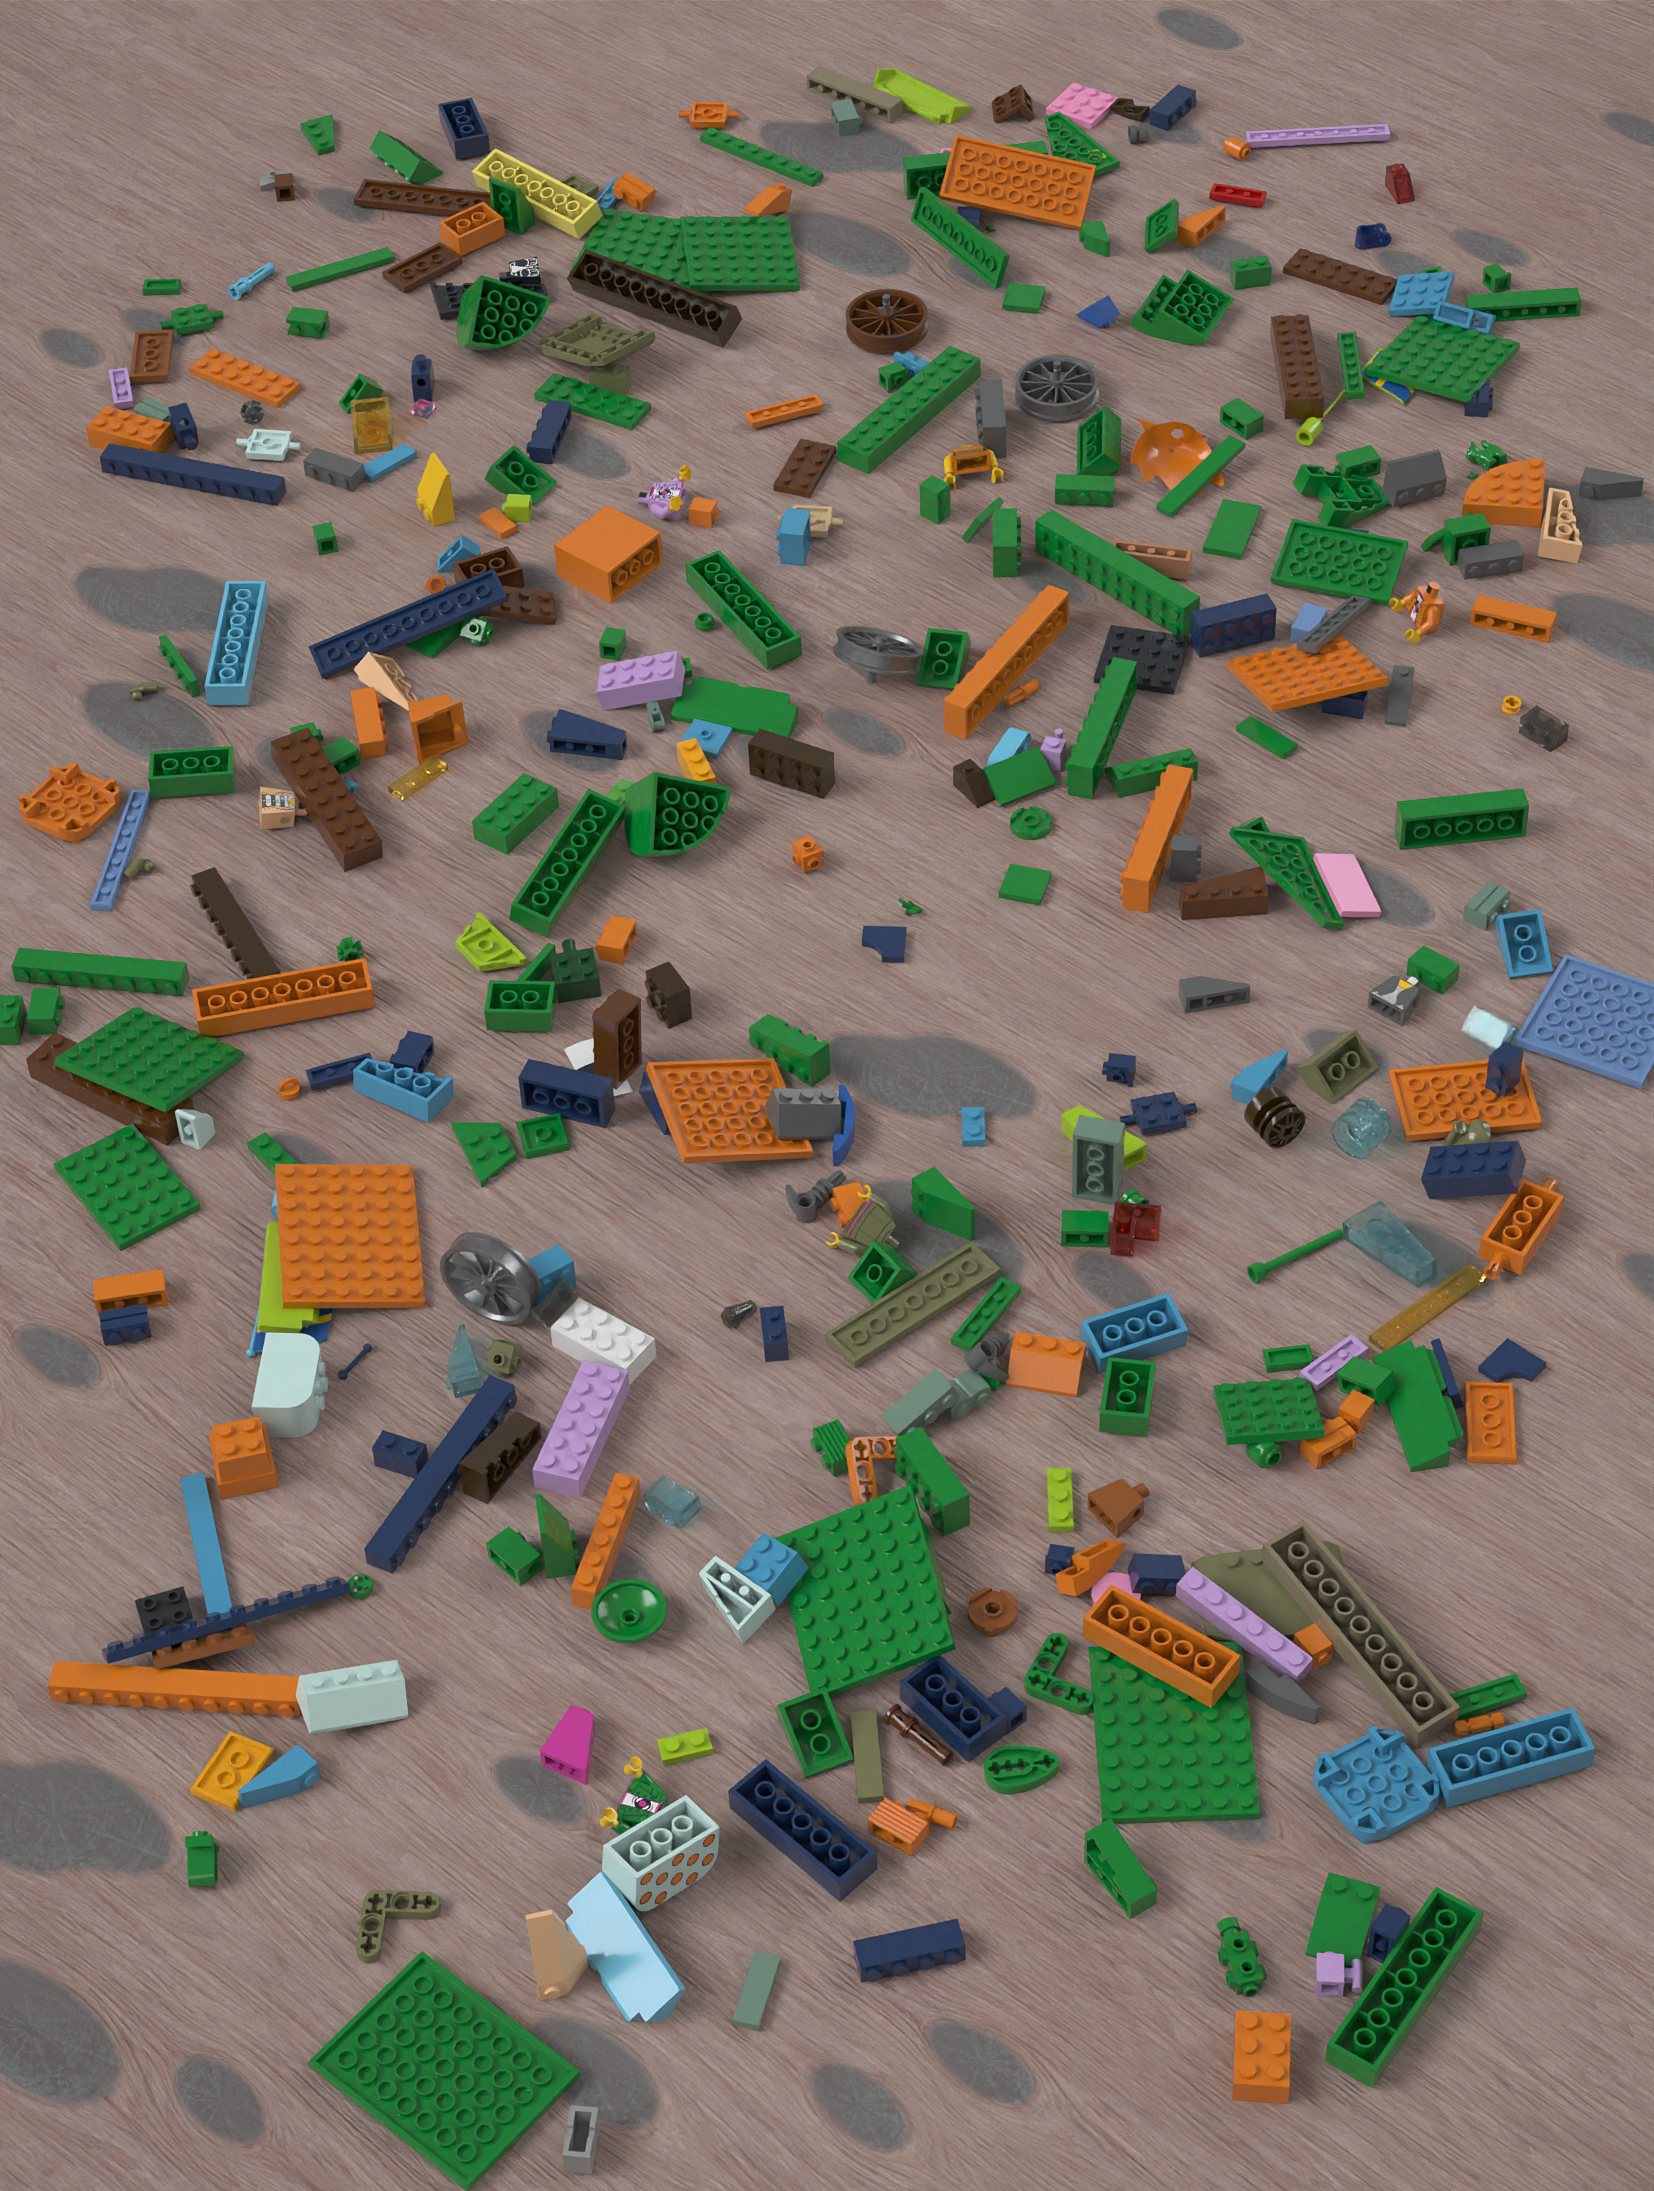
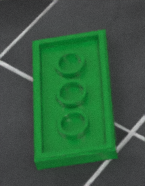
M1223 499L1203 545V553L1241 559L1261 513V506Z

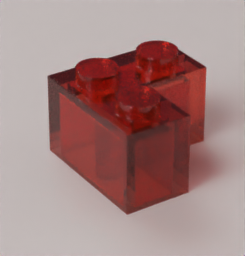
M1115 1202L1110 1239V1255L1133 1257L1136 1240L1159 1242L1162 1206Z

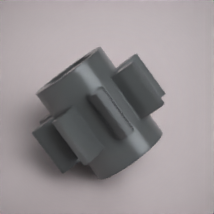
M255 400L247 401L242 405L240 414L242 418H245L244 422L252 425L262 420L264 409L260 406V402Z

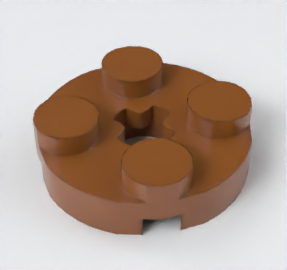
M992 1588L982 1589L976 1592L969 1601L968 1620L976 1630L983 1632L985 1636L994 1637L996 1634L1008 1631L1017 1622V1602L1013 1595L1006 1590L1000 1589L999 1592L992 1591ZM989 1608L992 1610L998 1609L996 1614L988 1613Z

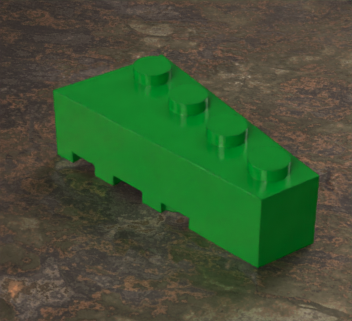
M767 1014L749 1027V1042L755 1049L762 1051L768 1058H774L775 1062L780 1064L785 1071L791 1072L799 1081L806 1083L811 1088L831 1074L829 1042L825 1040L819 1042L817 1037L812 1034L806 1036L797 1027L791 1029L787 1022L770 1014Z

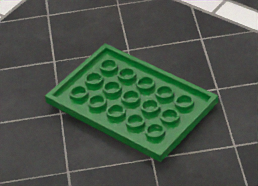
M1292 519L1271 577V583L1344 598H1350L1352 595L1371 598V603L1388 606L1408 549V541Z
M133 1123L53 1164L58 1175L120 1251L201 1210L198 1201Z

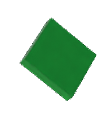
M1009 283L1002 304V310L1039 314L1046 293V286Z
M1000 497L993 501L974 519L963 534L962 539L967 543L991 521L993 509H999L1004 501Z
M1010 864L999 890V898L1041 905L1051 879L1052 871Z
M560 1113L516 1122L526 1159L570 1150V1143Z

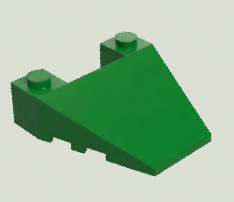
M1301 464L1293 482L1299 494L1302 496H1318L1324 504L1318 516L1322 525L1348 528L1391 505L1382 495V489L1375 479L1351 474L1348 477L1340 475L1341 471L1334 469L1333 473L1324 471V467L1319 465Z

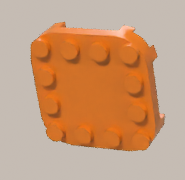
M71 762V766L60 768L54 765L49 769L50 776L29 796L22 794L19 798V810L23 822L59 839L71 841L73 844L81 843L84 838L97 829L122 804L120 790L114 779L102 780L81 771L78 763Z

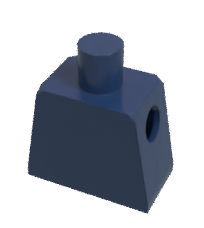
M419 354L414 357L411 370L414 403L433 402L435 378L432 360L426 359L425 355ZM420 382H426V384L421 386Z
M187 402L168 407L173 436L179 448L182 450L186 448L188 450L196 449L199 444L197 427ZM181 420L184 421L185 426H182V425L180 424V421H181Z

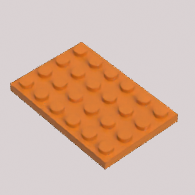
M1522 1059L1520 1082L1505 1098L1485 1088L1489 1060L1390 1069L1388 1077L1406 1142L1446 1138L1452 1130L1453 1121L1457 1120L1467 1124L1473 1120L1486 1121L1490 1124V1133L1541 1128L1542 1120L1524 1060Z

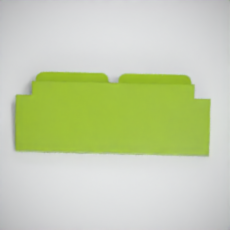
M895 68L877 69L873 87L902 98L904 108L938 125L943 121L952 124L971 111V105Z
M269 1222L266 1227L257 1330L264 1333H299L302 1327L308 1328L310 1324L316 1325L318 1323L320 1308H283L278 1222Z

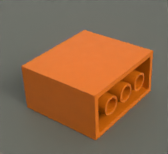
M608 505L554 545L557 576L610 604L663 563L660 532Z

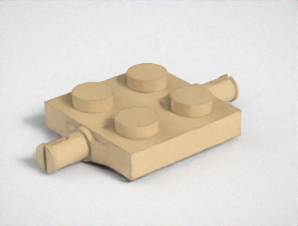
M793 505V509L810 510L811 537L828 538L829 529L832 525L844 526V518L832 517L833 509L830 506ZM778 514V516H777V523L780 522L781 516H784V515H779V514Z

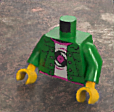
M635 1756L629 1759L635 1769L631 1765L626 1764L624 1772L627 1775H635L636 1778H631L616 1811L610 1807L602 1811L604 1816L599 1820L602 1827L607 1828L611 1825L612 1830L620 1835L669 1806L666 1793L645 1770H640L642 1768V1761Z

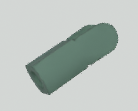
M658 700L647 702L646 707L652 732H655L656 729H663L664 731L665 722L660 702Z

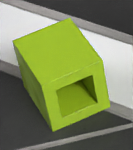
M508 494L506 502H503V514H506V517L512 522L530 523L533 511L531 495Z

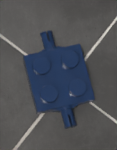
M1175 1092L1130 1100L1133 1114L1120 1116V1122L1125 1123V1125L1135 1123L1140 1128L1142 1135L1187 1127V1120L1184 1114L1197 1112L1195 1102L1182 1105L1178 1101Z

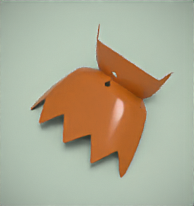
M1136 418L1145 431L1134 446L1130 463L1138 465L1146 483L1152 478L1159 476L1167 487L1172 490L1212 452L1204 440L1206 435L1200 434L1189 424L1172 421L1157 425ZM1174 429H1180L1183 431V436L1174 438L1171 432ZM1222 472L1218 473L1210 482L1223 487L1224 479Z

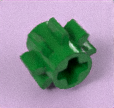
M353 937L342 939L339 945L336 946L339 961L345 960L347 962L360 959V956L364 955L361 941L355 942Z

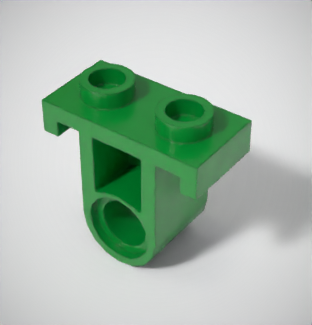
M208 1831L192 1832V1836H185L189 1887L217 1886L220 1841L211 1834H208Z

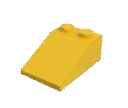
M434 452L429 457L418 486L416 504L418 509L423 511L425 519L430 521L433 527L454 521L455 514L450 474Z

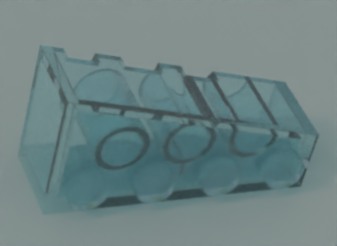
M1381 1200L1342 1222L1345 1241L1417 1288L1437 1277L1436 1259Z

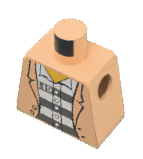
M260 787L258 802L260 829L294 826L295 816H307V812L301 803H295L292 791Z

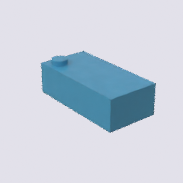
M1169 1293L1082 1320L1080 1328V1338L1082 1342L1086 1343V1350L1098 1374L1106 1372L1108 1357L1143 1360L1186 1346L1188 1329Z

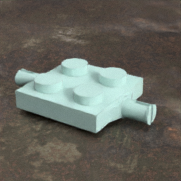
M254 429L253 434L248 439H236V446L247 447L245 452L246 459L284 461L288 450H301V442H291V431Z

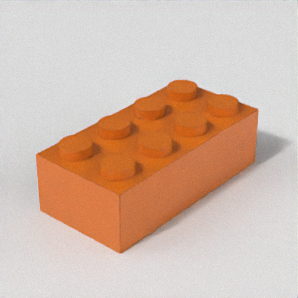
M105 406L86 427L89 445L104 450L111 443L164 454L174 442L170 422Z

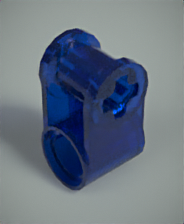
M1382 223L1361 225L1356 229L1355 247L1361 250L1386 247L1390 244L1392 237L1390 233L1386 232L1387 228Z

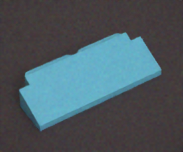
M600 1872L567 1903L573 1911V1914L565 1920L568 1924V1932H572L576 1937V1941L585 1947L588 1963L593 1970L599 1971L603 1986L627 2021L642 2019V2017L645 2022L666 2020L686 1989L620 1890L604 1872Z

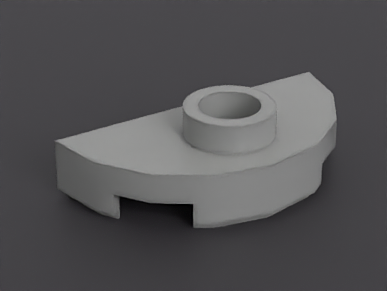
M274 170L265 174L259 182L261 191L275 188V175L287 174L288 172Z

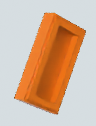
M496 507L479 514V520L501 539L517 531V525Z

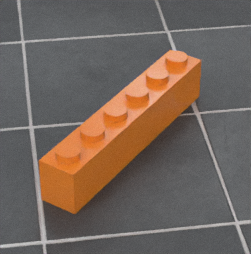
M615 1473L570 1588L574 1607L591 1610L595 1597L606 1587L641 1496L639 1477Z

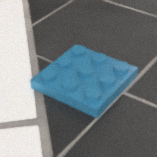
M1454 271L1399 275L1388 310L1389 315L1434 314L1438 300L1448 303L1455 279Z

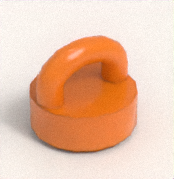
M439 575L429 577L426 582V589L430 594L437 593L446 588V581Z
M290 1077L279 1083L278 1093L282 1099L293 1100L300 1095L301 1089L297 1078Z

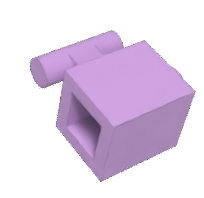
M1060 728L1055 729V737H1045L1040 749L1052 771L1060 772L1066 759V740L1063 739V730Z
M1334 1952L1317 1953L1315 1966L1316 1996L1343 1997L1344 1983L1352 1984V1992L1361 1993L1363 1991L1362 1961L1354 1959L1351 1961L1352 1968H1344V1954H1336Z

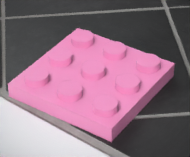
M1072 83L1046 108V114L1051 115L1060 111L1074 124L1092 129L1111 111L1110 106L1118 97Z

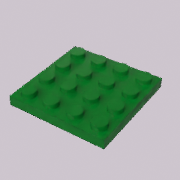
M1296 1377L1289 1380L1272 1379L1263 1382L1247 1381L1237 1384L1223 1383L1221 1385H1213V1395L1226 1445L1324 1438V1427L1310 1381L1305 1378Z

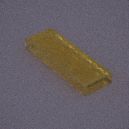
M433 755L390 784L388 792L404 801L446 772L448 764Z

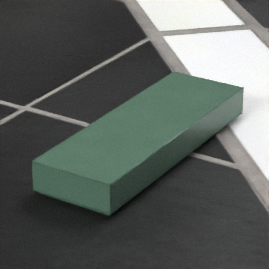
M754 1952L732 2019L733 2025L759 2031L781 1964L780 1956Z

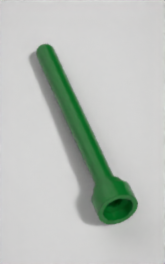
M1337 1229L1269 1262H1255L1247 1266L1248 1276L1254 1283L1264 1280L1269 1271L1342 1238L1345 1232L1343 1229Z

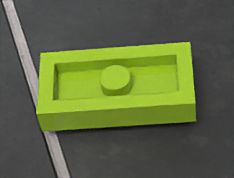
M707 1728L657 1740L663 1766L713 1755V1748Z

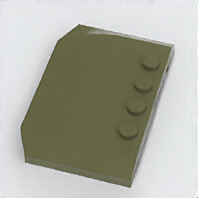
M589 314L539 340L545 355L588 367L605 366L606 364L623 360L653 344L656 337L654 331L641 329L636 333L603 324L600 316Z
M1323 1541V1544L1344 1568L1339 1545ZM1262 1549L1206 1555L1191 1563V1568L1193 1566L1289 1640H1294L1295 1633L1314 1624L1261 1560ZM1202 1617L1206 1637L1225 1642L1233 1641Z

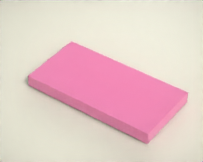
M1315 853L1313 857L1314 863L1340 917H1380L1382 911L1354 854Z

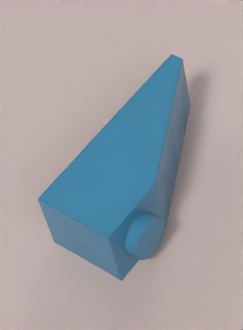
M1283 1049L1244 1068L1231 1082L1232 1099L1248 1105L1259 1092L1272 1087L1287 1067L1288 1050Z
M296 1745L238 1790L241 1806L248 1808L301 1793L307 1787L313 1786L321 1777L318 1763L299 1745Z

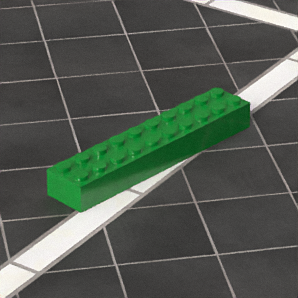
M952 346L946 348L837 442L838 461L870 474L981 377L980 358Z
M1052 509L1035 520V552L1172 634L1184 636L1191 634V614L1194 611L1200 610V596Z

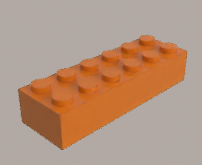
M1112 1584L1083 1617V1637L1210 1708L1215 1705L1239 1674V1654Z

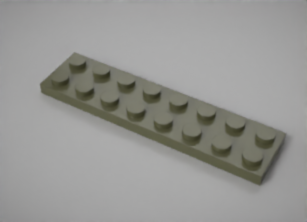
M970 1242L825 1333V1340L855 1368L1001 1275V1268Z

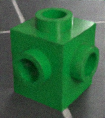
M477 615L476 619L470 617L464 620L460 635L470 638L469 642L480 646L482 642L489 644L494 635L493 628L495 624L488 623L489 618Z

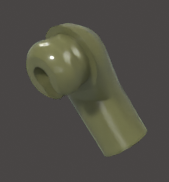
M157 681L145 682L132 687L130 690L132 699L140 700L142 699V693L158 691Z
M135 859L123 874L132 880L138 872L152 873L155 870V864L150 859Z

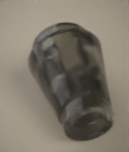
M752 1300L725 1307L721 1313V1319L726 1327L738 1328L756 1313L757 1307Z

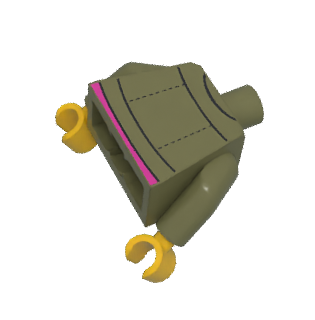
M864 1185L863 1187L868 1193L862 1195L860 1192H857L859 1199L863 1202L840 1234L843 1238L840 1239L835 1232H831L830 1235L836 1237L834 1243H829L828 1241L826 1243L831 1248L839 1247L853 1254H864L873 1241L890 1244L896 1249L900 1241L891 1235L896 1224L893 1221L894 1216L889 1203L877 1194H872L871 1188L868 1185Z

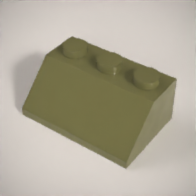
M1356 1029L1340 1033L1296 1069L1308 1088L1330 1103H1334L1379 1067Z

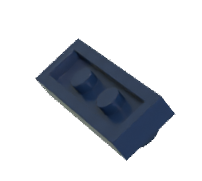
M370 1052L306 1069V1076L311 1090L314 1091L354 1080L353 1070L366 1058L372 1059Z
M1440 1338L1432 1340L1433 1351L1447 1386L1444 1395L1451 1398L1454 1409L1464 1407Z

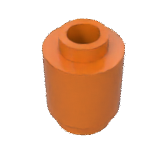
M1229 137L1223 146L1227 154L1241 161L1248 158L1251 152L1250 145L1236 137Z

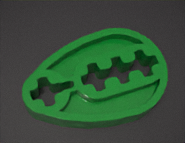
M1013 1745L996 1748L988 1754L984 1763V1777L989 1787L998 1793L1009 1795L1037 1788L1052 1779L1059 1771V1759L1054 1753L1031 1746ZM1049 1762L1051 1767L1046 1768L1044 1763ZM1018 1766H1023L1025 1771H1020ZM1010 1767L1012 1772L1007 1773L1005 1768ZM993 1769H997L999 1774H994Z

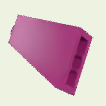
M571 1705L540 1749L542 1766L585 1785L589 1782L595 1736L594 1715L590 1711Z

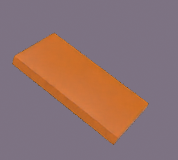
M1464 1382L1467 1463L1516 1465L1517 1446L1513 1383Z

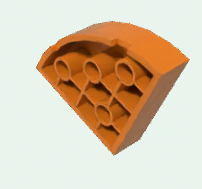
M1534 458L1531 460L1515 461L1492 468L1479 476L1465 493L1462 517L1470 512L1473 515L1483 513L1489 524L1541 528L1545 460Z

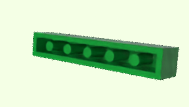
M1574 287L1466 295L1465 307L1496 315L1494 322L1580 316L1582 300L1578 288Z

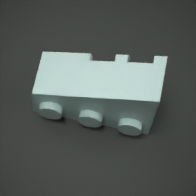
M714 1556L699 1572L704 1589L742 1645L776 1610L771 1594L717 1556Z

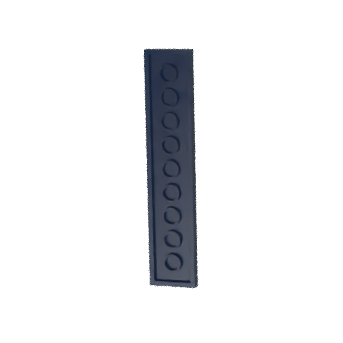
M491 569L308 647L322 679H325L358 665L368 652L382 655L509 600L495 570Z

